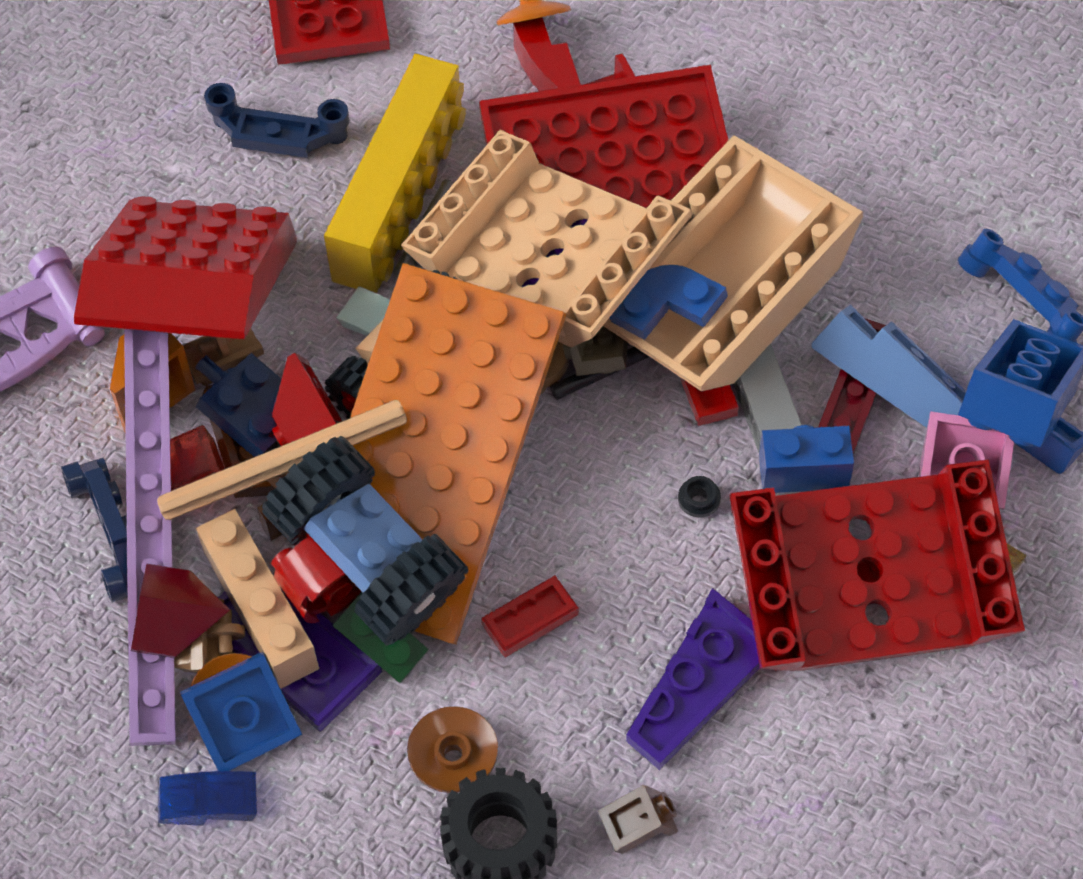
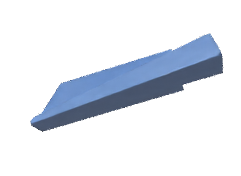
M849 305L840 311L812 342L811 346L815 351L926 428L931 411L958 415L966 390L892 321L877 332L852 305Z

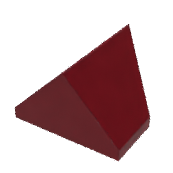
M146 564L131 651L176 658L179 653L229 612L230 609L192 571Z

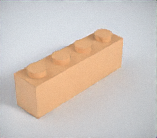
M236 509L196 527L204 554L259 653L263 652L280 689L318 670L319 665L311 641L281 588L274 580L273 574Z

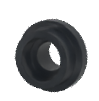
M691 477L679 489V506L690 516L698 518L710 516L720 505V490L708 477ZM703 496L706 498V501L697 502L692 500V498Z

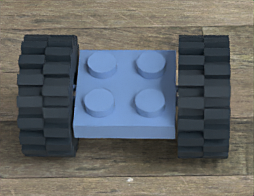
M343 436L333 437L329 439L327 444L325 442L319 444L314 452L311 453L309 451L305 454L299 464H294L288 470L289 473L278 480L275 484L277 486L276 489L269 492L266 497L268 500L262 505V513L293 546L307 538L306 533L312 537L363 592L360 596L361 600L355 605V613L385 645H392L397 640L400 641L405 638L410 631H415L424 620L427 621L433 615L432 613L446 602L448 596L453 595L458 589L456 586L465 579L468 567L436 534H433L431 537H424L422 540L371 486L375 471L368 461Z

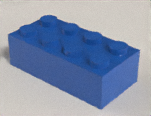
M1013 319L974 368L958 415L968 419V422L976 428L982 430L994 429L1009 435V438L1019 445H1035L1041 448L1077 391L1083 375V345Z

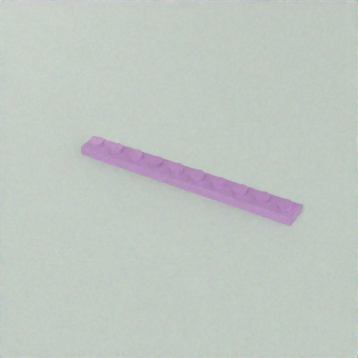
M124 329L129 746L174 745V658L131 651L146 564L172 567L171 520H166L162 516L157 502V498L160 495L171 491L168 333Z

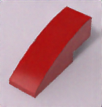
M543 17L513 23L514 49L521 66L538 91L581 85L567 42L551 44Z

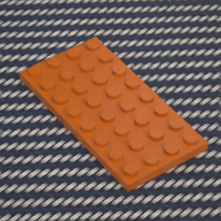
M403 263L350 418L393 400H398L404 409L407 422L402 426L355 444L353 447L374 468L375 476L372 477L371 486L422 540L424 537H431L433 534H436L468 567L465 579L456 586L458 589L453 595L448 596L446 602L440 608H437L432 613L433 615L427 621L424 620L415 630V632L457 645L566 314L557 309Z

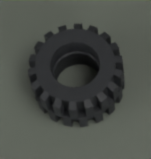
M495 768L496 775L487 776L484 769L476 772L477 780L471 782L466 777L460 781V793L451 790L446 798L448 807H442L440 815L443 853L446 863L451 866V873L456 879H461L462 877L464 879H543L546 876V865L552 867L555 860V848H557L556 810L552 809V799L548 792L541 794V784L534 778L526 783L525 773L515 770L513 776L506 775L505 768ZM494 816L511 817L519 821L527 830L524 837L517 844L502 850L483 847L474 840L472 834L481 822Z

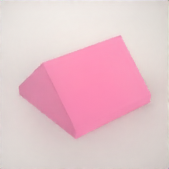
M931 411L920 461L919 477L939 474L949 464L989 459L999 509L1004 510L1014 442L1009 438V435L997 430L976 428L964 417Z

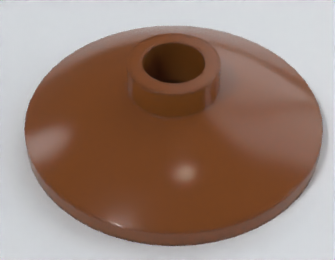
M443 707L425 715L413 728L407 744L408 761L415 776L427 787L444 793H450L451 790L459 793V782L467 777L473 782L477 780L476 772L484 769L487 776L490 775L498 756L497 737L490 723L479 713L464 707ZM453 750L462 754L461 758L456 761H449L445 758L446 754Z

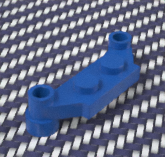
M983 229L975 242L968 244L957 259L959 265L967 273L979 278L984 277L991 267L994 268L1050 323L1047 332L1077 343V338L1083 332V316L1077 312L1079 305L1070 297L1069 290L1062 283L1052 280L1041 269L1042 265L1035 257L1009 248L1003 244L1004 241L998 233L991 229Z

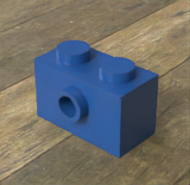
M800 425L793 429L762 430L759 450L762 489L774 487L775 493L850 486L854 458L849 426L814 428L810 425Z

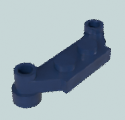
M215 83L209 86L204 93L208 112L212 114L214 124L224 129L231 137L232 147L308 158L309 152L329 143L341 144L348 137L347 127L350 122L348 106L339 99H328L322 102L317 109L318 117L311 118L242 108L237 105L235 90L227 83Z
M103 457L80 465L78 461L61 466V471L70 497L75 498L89 493L115 559L116 565L100 570L111 603L128 598L127 515L121 517L117 507L122 505L123 502L116 481H111L109 470Z

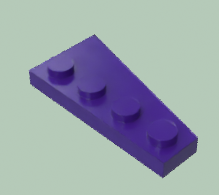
M712 588L701 612L697 618H694L676 654H673L661 680L653 688L626 734V742L658 770L760 669L752 620L715 589Z

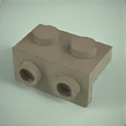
M604 326L601 327L592 339L572 348L563 344L566 360H573L577 376L595 373L608 374L626 369L628 342Z

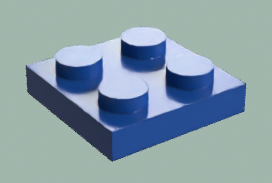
M263 652L180 692L220 775L302 735Z

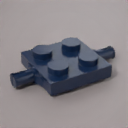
M252 353L236 367L225 371L205 355L197 363L195 369L207 377L213 385L199 398L195 407L254 457L281 447L272 431V428L277 426L272 413L282 378Z

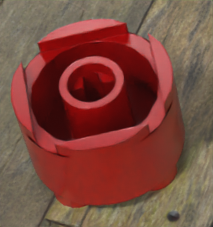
M306 533L307 538L294 548L289 547L280 551L272 559L271 565L275 569L274 580L304 620L308 623H316L320 621L316 614L327 611L330 616H333L348 607L362 591L312 537Z

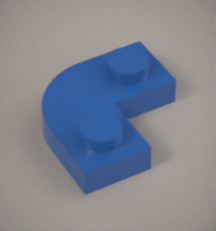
M662 265L647 270L610 316V321L643 340L648 337L669 309L704 327L727 299L728 294L726 287L692 269L680 265Z

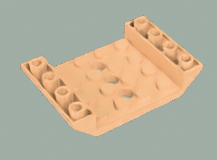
M499 130L402 243V247L425 270L432 272L439 270L440 273L444 271L451 278L455 277L464 282L565 312L566 318L558 342L572 348L592 339L692 216V211L685 206L658 195L647 208L639 206L540 164L530 142ZM581 219L588 220L584 225L570 228L575 221ZM554 249H564L559 255L546 257ZM539 278L535 285L521 287L526 280Z

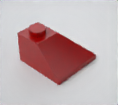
M297 353L288 356L272 417L277 424L276 427L272 428V431L281 446L343 421L308 360Z

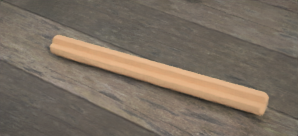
M393 400L160 495L157 498L158 507L166 520H172L289 472L288 470L294 464L297 465L303 460L302 457L309 451L311 453L314 452L316 447L323 442L327 444L330 438L343 436L353 446L404 425L407 422L406 414L401 403L398 400Z

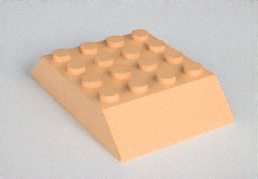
M735 135L671 200L691 209L692 216L649 268L652 269L662 265L687 267L726 287L727 299L704 327L669 309L645 340L612 323L610 317L603 325L700 391L734 384L840 269L863 218V211Z

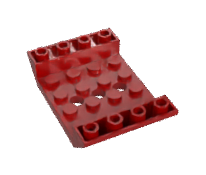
M989 459L949 464L939 474L784 495H775L774 487L735 492L729 495L760 669L802 671L967 648L1025 631ZM855 519L866 521L871 528L870 538L866 540L854 538L849 531V522ZM863 561L874 563L879 570L878 581L873 583L863 581L857 573L858 563ZM872 603L883 606L888 614L886 624L878 626L870 623L865 615L866 606Z

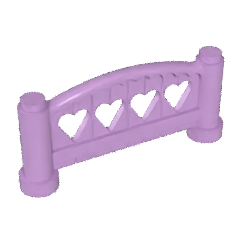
M49 247L37 253L28 265L34 280L0 296V333L21 342L17 350L6 351L0 358V392L42 368L72 342L78 340L85 346H92L100 342L105 336L104 327L74 324V313L80 285L71 272L72 262L61 247ZM31 312L58 324L55 331L50 333L43 332L42 336L37 340H28L26 338L28 317Z

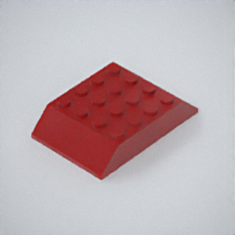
M149 196L130 199L84 260L74 313V324L245 340L297 244V235L289 213L277 212L275 208L267 206L248 210L237 209L235 205L230 203L201 206L196 205V202L192 200H177L172 203L156 202L155 198Z

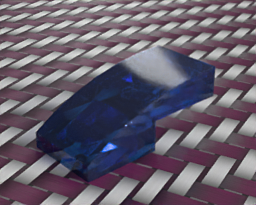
M195 772L163 776L158 780V824L203 826L207 819L253 821L257 815L256 772Z

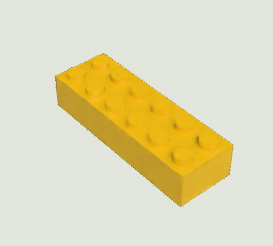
M414 53L324 234L332 282L354 289L362 287L377 293L382 281L387 282L390 279L394 267L393 258L397 250H403L402 243L409 235L408 227L412 219L417 220L421 214L426 189L433 188L438 174L437 166L441 159L445 160L448 157L452 145L451 137L455 129H461L465 120L466 109L461 104L464 84L460 82L459 65Z

